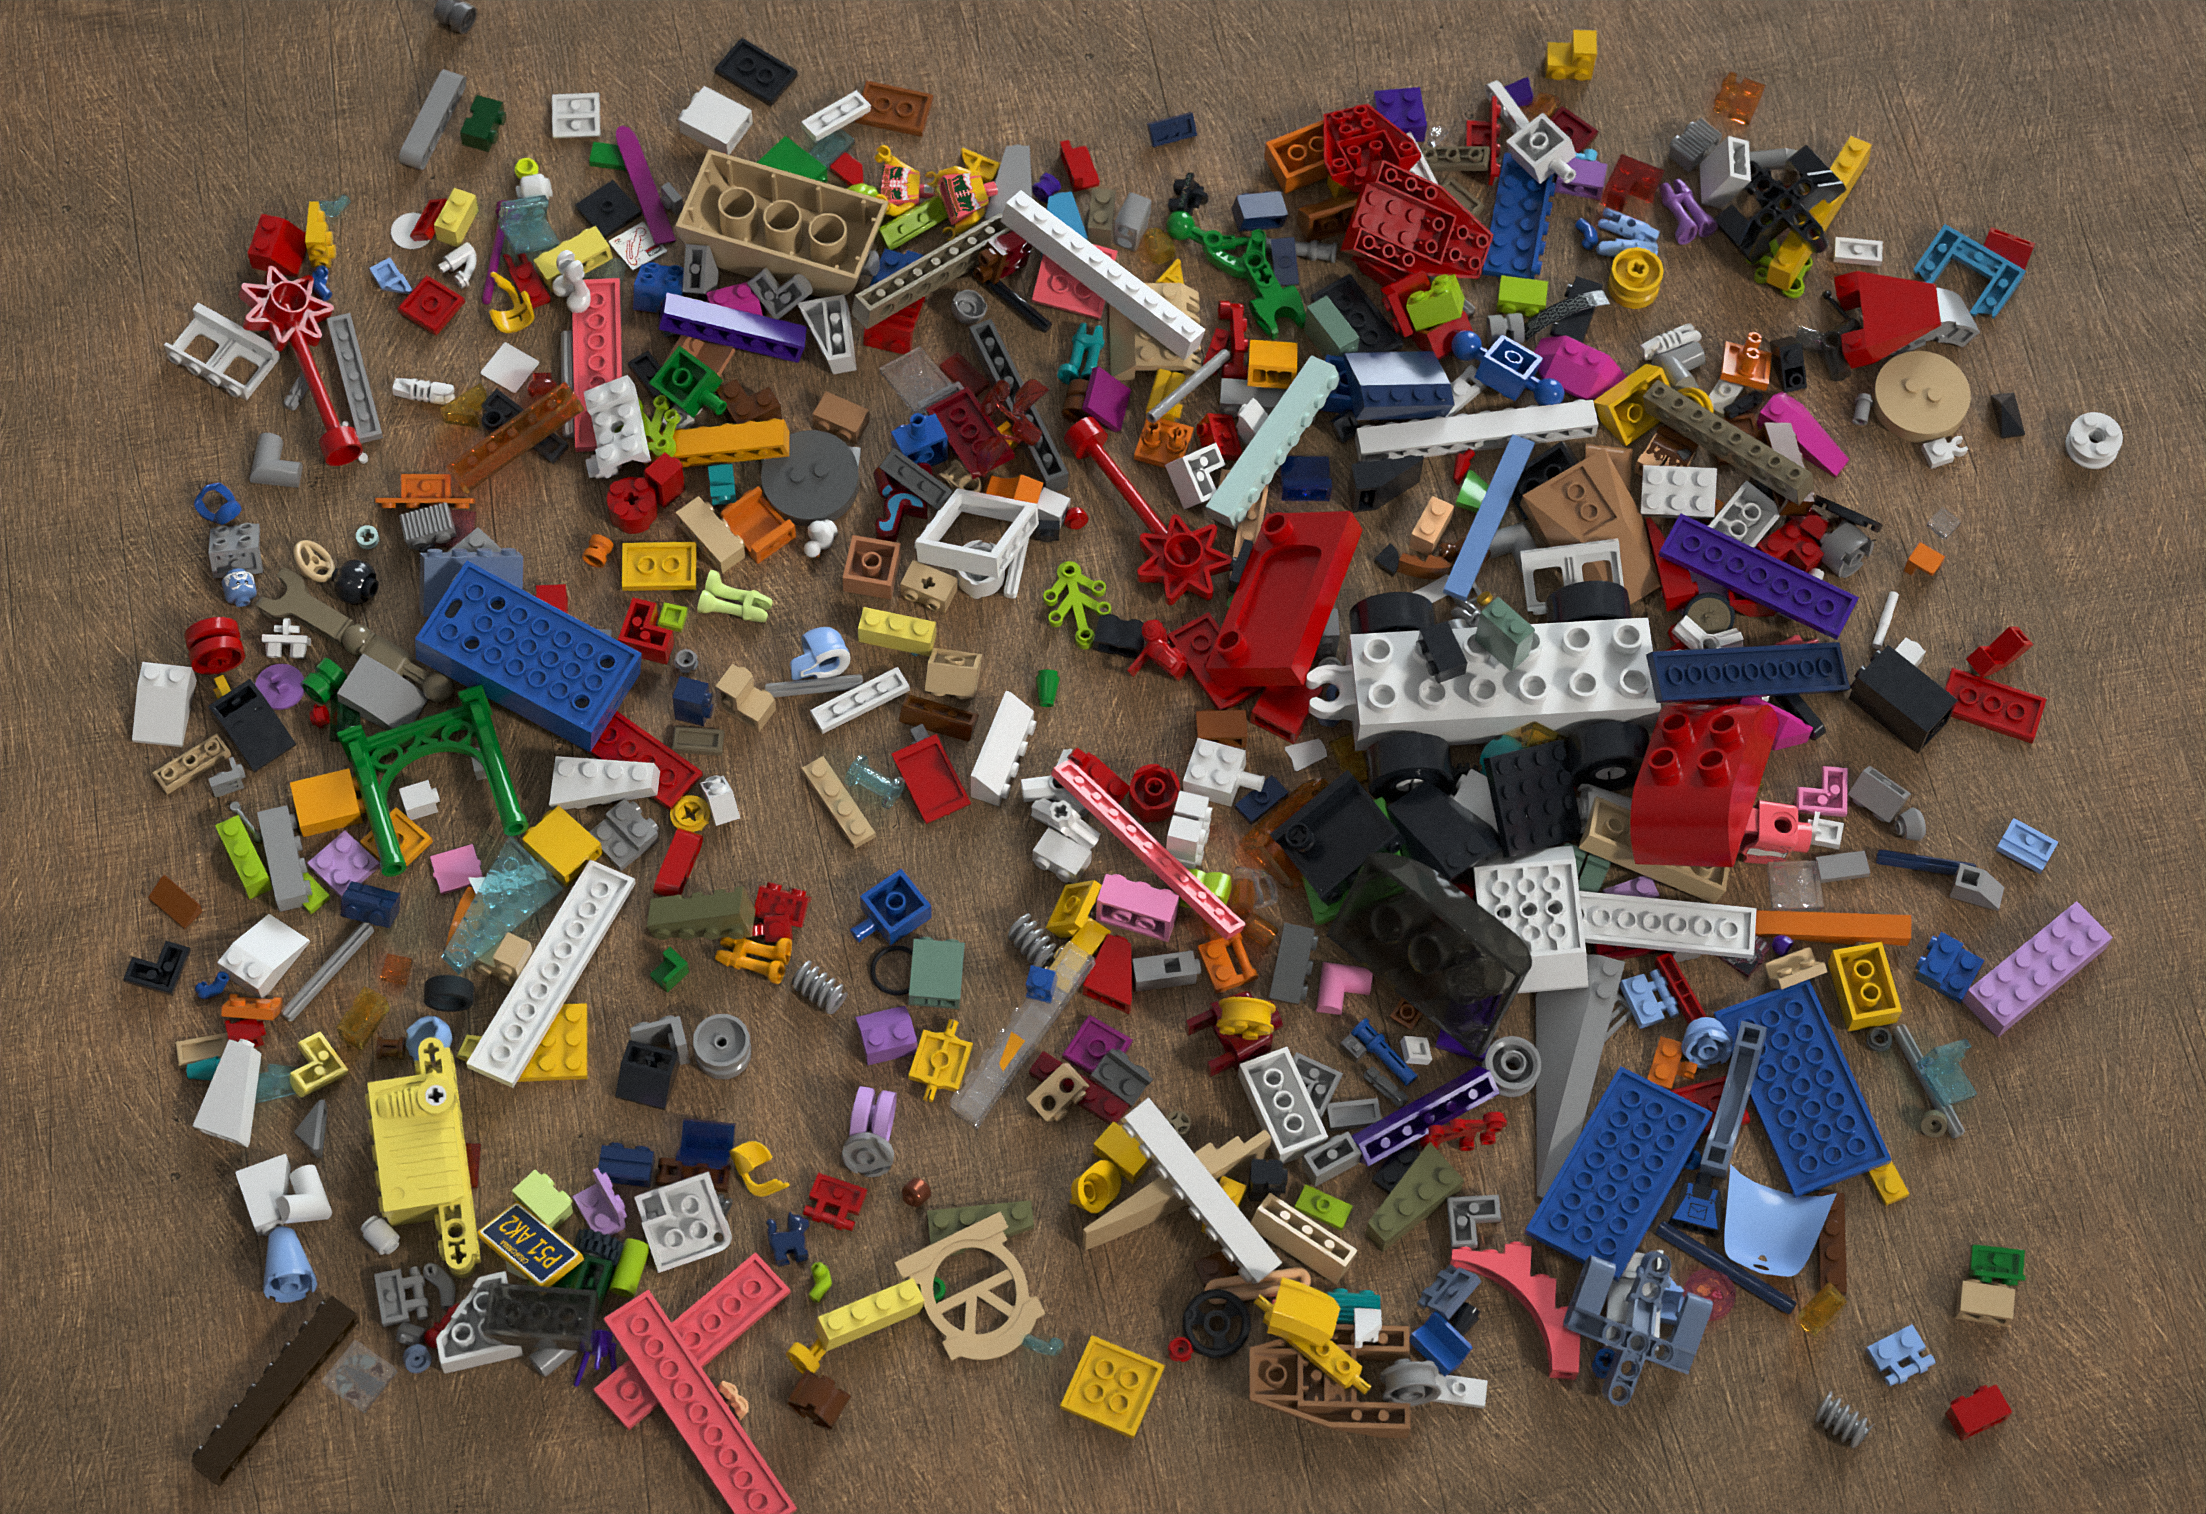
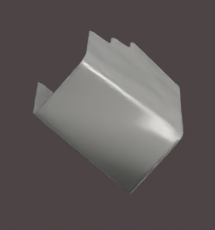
M1135 193L1128 194L1115 220L1114 244L1134 252L1137 251L1146 235L1148 219L1151 213L1150 199ZM1129 229L1133 232L1132 236L1127 234Z

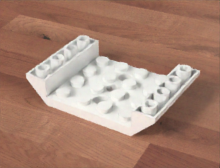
M1573 846L1542 848L1503 858V853L1500 852L1488 861L1484 858L1473 866V876L1476 888L1486 996L1587 988L1586 946ZM1557 904L1562 907V911L1559 914H1552L1548 911L1549 906ZM1528 906L1534 907L1537 910L1533 916H1526L1522 911ZM1500 909H1508L1511 915L1503 919L1497 915V912Z

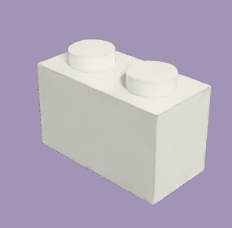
M1048 827L1033 849L1032 861L1040 869H1048L1055 873L1061 881L1074 884L1079 881L1091 863L1092 851Z

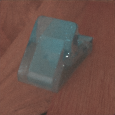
M268 1064L269 1072L261 1073L258 1076L255 1104L296 1094L290 1083V1073L297 1070V1067Z

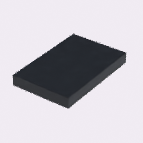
M742 37L714 68L715 74L770 107L798 76L796 69Z

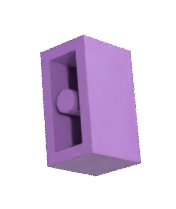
M1574 157L1567 164L1576 171L1575 178L1571 182L1565 183L1557 175L1555 192L1601 200L1607 164Z

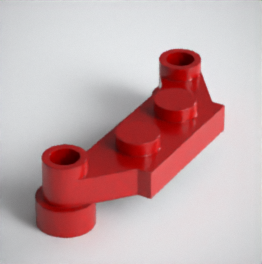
M1219 300L1218 319L1229 320L1232 359V362H1226L1222 365L1221 378L1246 380L1248 368L1247 365H1243L1244 353L1248 352V339L1244 338V332L1247 330V319L1243 318L1244 304Z

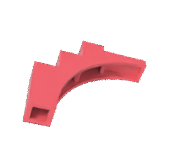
M1511 1242L1505 1244L1503 1253H1498L1497 1250L1486 1249L1483 1252L1472 1251L1468 1247L1452 1249L1449 1264L1453 1265L1456 1269L1461 1267L1501 1285L1514 1295L1531 1314L1540 1330L1547 1350L1549 1378L1576 1380L1579 1373L1580 1334L1563 1326L1568 1307L1564 1306L1555 1309L1556 1278H1550L1546 1274L1530 1276L1532 1246H1525L1522 1242Z

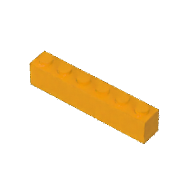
M770 419L763 422L747 421L743 424L734 425L727 423L714 427L700 426L695 429L686 430L678 428L675 429L672 437L676 442V452L673 456L682 463L683 467L789 457V429L784 419ZM646 438L647 442H654L652 438ZM649 452L651 462L643 463L645 468L649 467L659 458L653 452Z

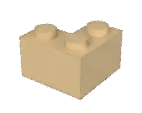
M732 664L715 686L718 708L757 732L761 731L776 711L775 699L772 694L766 690L760 691L755 688L752 673L744 667L739 668Z
M487 932L473 956L475 968L485 976H490L491 974L498 977L503 984L512 986L533 954L531 943L508 932L504 939Z

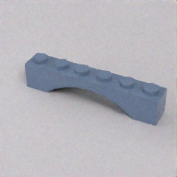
M1741 1021L1718 1110L1701 1160L1700 1172L1726 1180L1765 1043L1767 1027Z

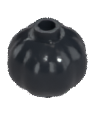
M357 559L349 560L340 568H336L332 573L331 580L334 582L336 596L345 603L360 605L367 602L368 598H373L377 593L379 582L376 580L375 570L369 563Z

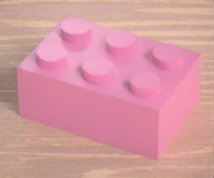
M1106 874L1097 899L1096 921L1169 942L1177 918L1179 895H1176L1169 889L1159 890L1153 888L1145 882L1139 881L1136 883L1129 881L1122 875Z

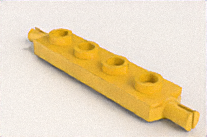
M1259 1295L1254 1304L1265 1312L1263 1322L1269 1326L1275 1303L1271 1304L1262 1295ZM1283 1338L1343 1389L1353 1385L1365 1395L1372 1387L1359 1377L1362 1366L1331 1340L1322 1347H1316Z

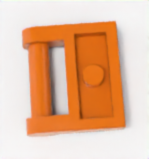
M1240 932L1227 940L1222 937L1198 945L1197 950L1215 994L1250 983L1259 977L1256 969H1253L1241 942L1243 937ZM1233 946L1244 973L1236 974L1226 947Z
M230 993L229 1000L222 1006L221 1016L274 1020L281 1013L283 998L239 997V994Z

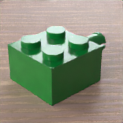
M681 346L676 348L649 382L658 393L666 396L670 402L692 418L697 415L704 405L717 415L722 414L727 407V403L714 394L723 380L711 368Z

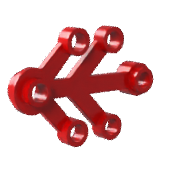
M1502 1112L1485 1113L1483 1120L1453 1119L1449 1121L1450 1126L1433 1125L1428 1127V1134L1420 1138V1145L1424 1150L1428 1143L1431 1142L1438 1150V1146L1442 1142L1463 1137L1459 1139V1150L1472 1151L1475 1149L1474 1138L1477 1132L1483 1130L1485 1132L1480 1133V1143L1482 1145H1493L1496 1143L1495 1133L1502 1131V1128L1507 1126V1120Z

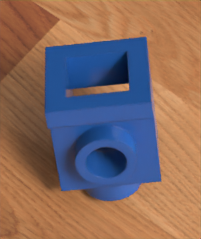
M1031 965L1025 984L1027 989L1026 998L1051 1004L1058 981L1056 971Z

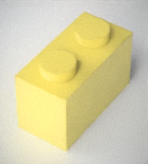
M457 188L453 189L434 224L438 241L459 248L479 211L476 195Z

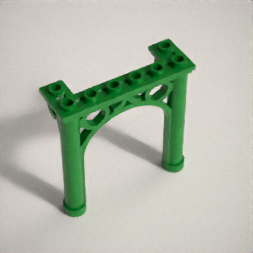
M482 684L471 686L458 692L463 706L450 708L445 712L426 716L421 720L402 724L397 728L378 732L370 737H366L362 725L351 726L337 732L349 762L352 763L380 856V869L384 876L394 877L400 875L407 868L387 805L389 786L404 767L426 755L439 752H456L477 760L485 769L504 833L508 836H516L528 829L529 825L526 816L521 812L491 719L493 713ZM459 730L468 731L467 736L460 742L448 739L453 732ZM441 735L443 741L439 742L438 738H432ZM475 737L477 738L480 751L470 746L474 742ZM411 745L406 748L408 752L404 754L402 748ZM390 753L398 754V758L392 765L379 763V759L384 755ZM376 770L384 773L380 786L375 773Z

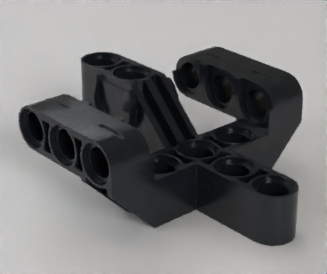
M1804 145L1787 159V162L1790 161L1801 177L1788 189L1780 180L1775 181L1769 168L1763 170L1757 162L1750 160V175H1754L1751 176V182L1744 187V190L1748 194L1753 195L1762 208L1750 221L1732 204L1714 218L1722 233L1752 265L1770 252L1772 248L1769 242L1787 228L1813 253H1821L1829 245V240L1822 226L1808 211L1823 199L1827 204H1830L1846 191V187L1807 145Z

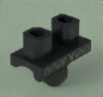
M1187 173L1185 179L1175 180L1173 191L1175 195H1180V198L1169 199L1168 209L1171 214L1177 211H1184L1192 216L1194 208L1198 209L1200 205L1207 204L1209 195L1204 192L1205 188L1195 182L1194 173Z

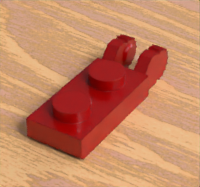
M516 249L517 257L522 265L517 267L514 266L511 256L508 253L504 254L503 259L513 283L520 295L523 291L528 293L532 308L535 309L551 302L549 294L531 261H528L523 249Z

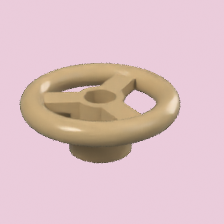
M302 540L298 542L293 551L298 572L303 577L317 582L330 581L335 565L329 553L313 541ZM302 549H303V551H304V558H303V559H302V557H301V550H302ZM312 549L319 553L324 559V561L320 560V558L313 553ZM318 570H327L325 575L317 574Z

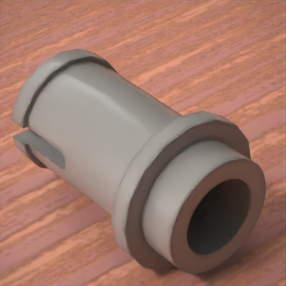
M1861 393L1854 400L1856 407L1852 422L1856 425L1864 426L1868 423L1870 407L1873 406L1874 402L1871 395Z

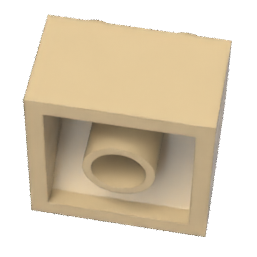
M933 648L927 666L925 691L931 692L932 695L936 696L950 694L955 695L959 699L974 698L978 685L982 654Z

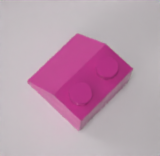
M747 282L706 292L708 303L763 316L759 299Z

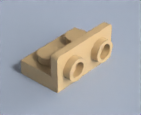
M1809 947L1764 964L1771 988L1784 989L1828 972L1825 962L1815 961L1812 949Z

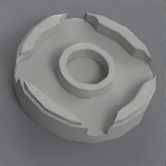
M868 1132L856 1133L848 1137L844 1143L842 1159L852 1172L856 1174L858 1172L864 1173L865 1177H878L887 1173L894 1161V1150L885 1138L877 1134Z

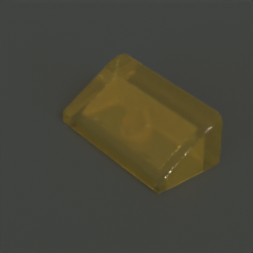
M1535 721L1521 728L1523 748L1560 739L1565 741L1567 738Z

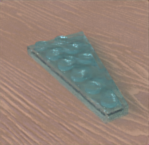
M512 836L507 838L441 955L458 975L503 940L507 932H513L556 897L563 889Z

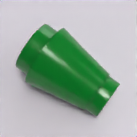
M1051 669L1039 670L1038 676L1035 677L1039 706L1053 707L1060 681L1058 672Z

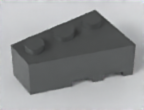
M1284 923L1269 1000L1299 1006L1300 1000H1306L1308 986L1304 985L1305 976H1311L1313 961L1309 960L1311 950L1316 951L1319 937L1314 935L1315 929Z

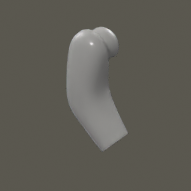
M426 1264L423 1268V1275L439 1289L441 1309L448 1310L455 1304V1283L437 1264Z

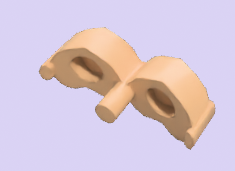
M722 1381L716 1390L723 1393L725 1398L729 1399L726 1402L727 1406L730 1407L732 1405L736 1415L741 1420L748 1412V1401L738 1395L735 1385Z

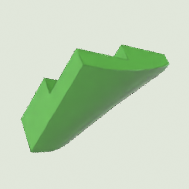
M1469 470L1455 506L1478 513L1489 485L1474 471Z

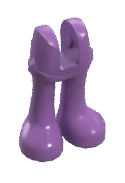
M1680 178L1673 182L1675 193L1668 183L1660 185L1662 203L1670 209L1679 224L1675 232V238L1679 244L1684 245L1691 242L1697 233L1700 237L1704 238L1716 231L1718 227L1717 222L1696 203L1692 191ZM1683 205H1685V206L1687 207V209H1688L1689 212L1691 213L1692 217L1694 218V221L1689 217V215H1688V214L1686 213V211L1683 209V207H1682Z

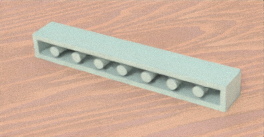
M1312 355L1206 505L1212 519L1233 529H1236L1239 523L1244 521L1252 504L1258 501L1260 493L1266 484L1271 482L1275 471L1285 462L1287 454L1298 443L1305 428L1310 426L1314 415L1324 406L1326 398L1331 391L1338 386L1340 377L1334 365Z

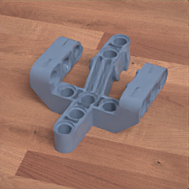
M1656 1251L1646 1253L1642 1258L1640 1266H1637L1636 1277L1630 1293L1627 1294L1625 1299L1628 1302L1625 1325L1600 1316L1615 1274L1616 1265L1589 1255L1584 1263L1565 1314L1564 1328L1617 1348L1602 1387L1603 1397L1617 1406H1623L1630 1401L1645 1359L1689 1375V1369L1697 1353L1712 1311L1713 1302L1711 1300L1687 1292L1688 1294L1682 1303L1680 1311L1676 1312L1675 1317H1677L1671 1336H1667L1666 1340L1654 1336L1656 1313L1663 1307L1660 1301L1665 1287L1670 1288L1671 1279L1668 1277L1671 1270V1261L1668 1256ZM1659 1257L1661 1259V1267L1653 1271L1652 1261ZM1650 1282L1652 1284V1291L1649 1295L1644 1296L1642 1288L1646 1283ZM1614 1326L1616 1328V1335L1608 1340L1606 1338V1331L1609 1327ZM1638 1335L1640 1337V1344L1637 1348L1632 1349L1630 1341L1634 1336ZM1663 1345L1665 1348L1664 1354L1656 1358V1347ZM1629 1360L1631 1362V1369L1623 1374L1621 1372V1365ZM1621 1386L1622 1393L1620 1397L1613 1399V1388Z

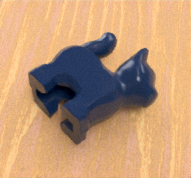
M789 1212L787 1220L788 1232H776V1222L773 1219H767L769 1246L778 1267L790 1264L787 1258V1254L794 1253L797 1263L807 1261L809 1254L805 1249L804 1233L810 1225L808 1219L803 1218L799 1214L793 1215Z

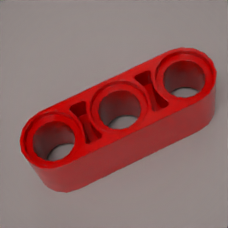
M681 828L677 829L656 878L653 893L664 897L682 895L702 847L703 835Z

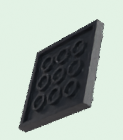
M1564 739L1483 758L1503 858L1583 837V833H1580L1582 825L1573 781L1568 772V757Z

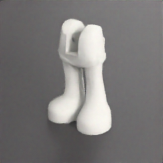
M564 250L558 255L556 260L557 269L562 275L554 280L553 292L559 297L569 296L567 298L568 309L573 313H581L590 305V290L583 281L585 273L582 263L579 260L575 261V255L571 251Z

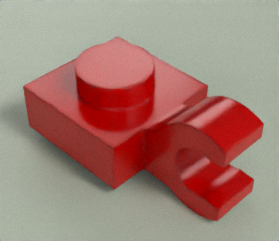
M791 914L764 916V923H754L752 936L765 935L766 942H778L780 938L793 940Z

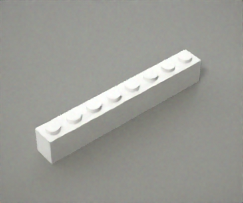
M1150 1098L1145 1099L1121 1119L1124 1124L1122 1125L1124 1132L1130 1138L1135 1137L1140 1144L1138 1148L1147 1159L1152 1158L1157 1165L1155 1167L1157 1173L1164 1180L1168 1178L1173 1184L1172 1191L1180 1200L1185 1199L1190 1206L1188 1210L1197 1221L1202 1220L1207 1227L1205 1229L1207 1235L1214 1242L1218 1240L1223 1247L1221 1251L1230 1262L1235 1261L1240 1268L1238 1270L1240 1276L1247 1283L1250 1281L1252 1284L1259 1283L1282 1263Z

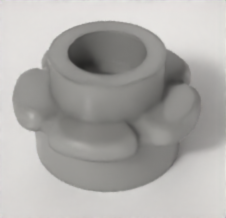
M683 649L677 653L674 665L676 668H679L680 672L689 673L690 670H695L698 667L697 655L689 649Z

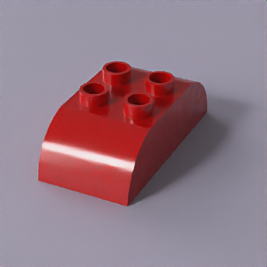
M1669 703L1662 708L1633 790L1630 833L1635 864L1734 867L1779 726L1777 715L1771 706Z

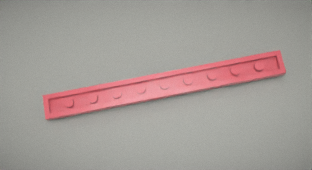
M1071 759L1053 768L1051 775L1225 940L1243 930L1246 924Z

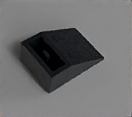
M1407 455L1397 459L1383 458L1379 461H1359L1351 464L1348 491L1353 513L1377 510L1419 483L1424 456Z
M248 679L208 706L214 722L254 773L296 746L287 729L251 679Z

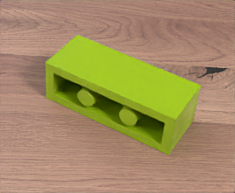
M239 815L215 825L221 842L249 900L272 890L268 874Z

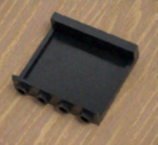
M1348 769L1270 834L1327 906L1338 902L1346 891L1360 884L1364 876L1370 871L1378 869L1382 861L1390 855L1397 853L1402 848V845L1407 842ZM1294 823L1305 824L1317 837L1315 850L1306 855L1296 852L1286 841L1285 835L1288 827Z

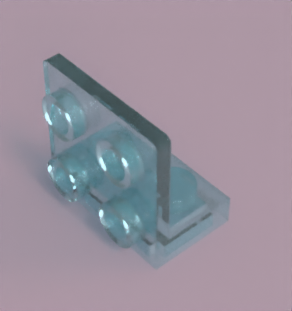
M546 195L501 202L498 224L516 254L556 248L560 245L558 238L546 220L549 203Z
M1967 1039L1933 1048L1916 1063L1922 1077L1926 1080L1942 1107L1974 1098L1977 1095L1976 1090L1958 1064V1062L1965 1058L1964 1053L1972 1047Z

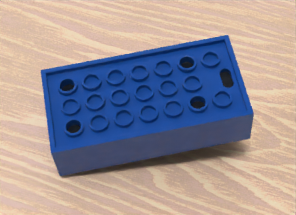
M468 560L415 638L416 660L467 687L482 684L487 698L588 752H591L641 671L642 653Z

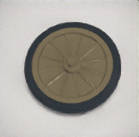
M1712 592L1696 595L1686 604L1683 611V617L1687 615L1703 631L1712 635L1732 629L1735 621L1734 608L1730 606L1729 600L1720 594Z

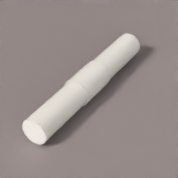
M1889 592L1872 643V647L1875 649L1882 648L1899 596L1897 592Z

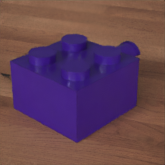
M1420 87L1374 91L1372 107L1405 134L1411 132L1416 142L1425 141L1427 122Z

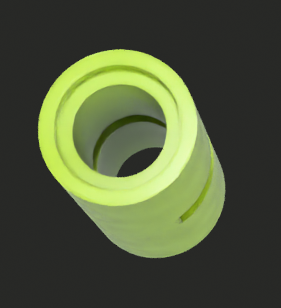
M625 1239L609 1288L612 1293L626 1298L635 1297L650 1250L648 1244L636 1239Z

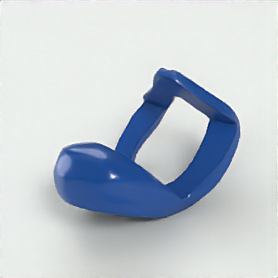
M221 483L206 485L194 501L195 509L204 519L220 525L234 519L242 509L232 492ZM211 490L219 492L228 501L216 514L211 513L202 501L205 494Z

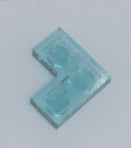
M840 128L817 141L819 144L809 154L826 166L828 170L833 162L855 145V139Z

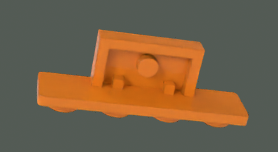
M401 474V498H375V503H381V508H396V504H406V508H420V504L434 506L445 502L447 504H455L456 509H469V504H475V499L451 498V474Z

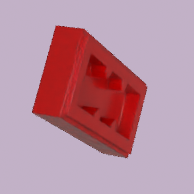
M446 198L429 200L410 234L414 241L432 239L435 233L434 224L447 202Z

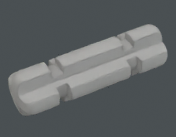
M302 371L299 374L301 377L297 378L289 391L290 395H287L283 402L284 407L292 411L296 410L299 405L298 401L302 400L309 388Z

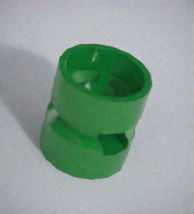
M324 658L314 668L315 673H309L300 683L307 695L321 705H324L334 695L333 689L339 690L347 679L345 672L328 658Z

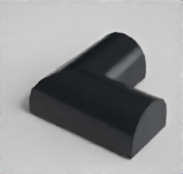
M165 941L157 963L132 957L123 981L131 985L173 996L191 949L187 946Z

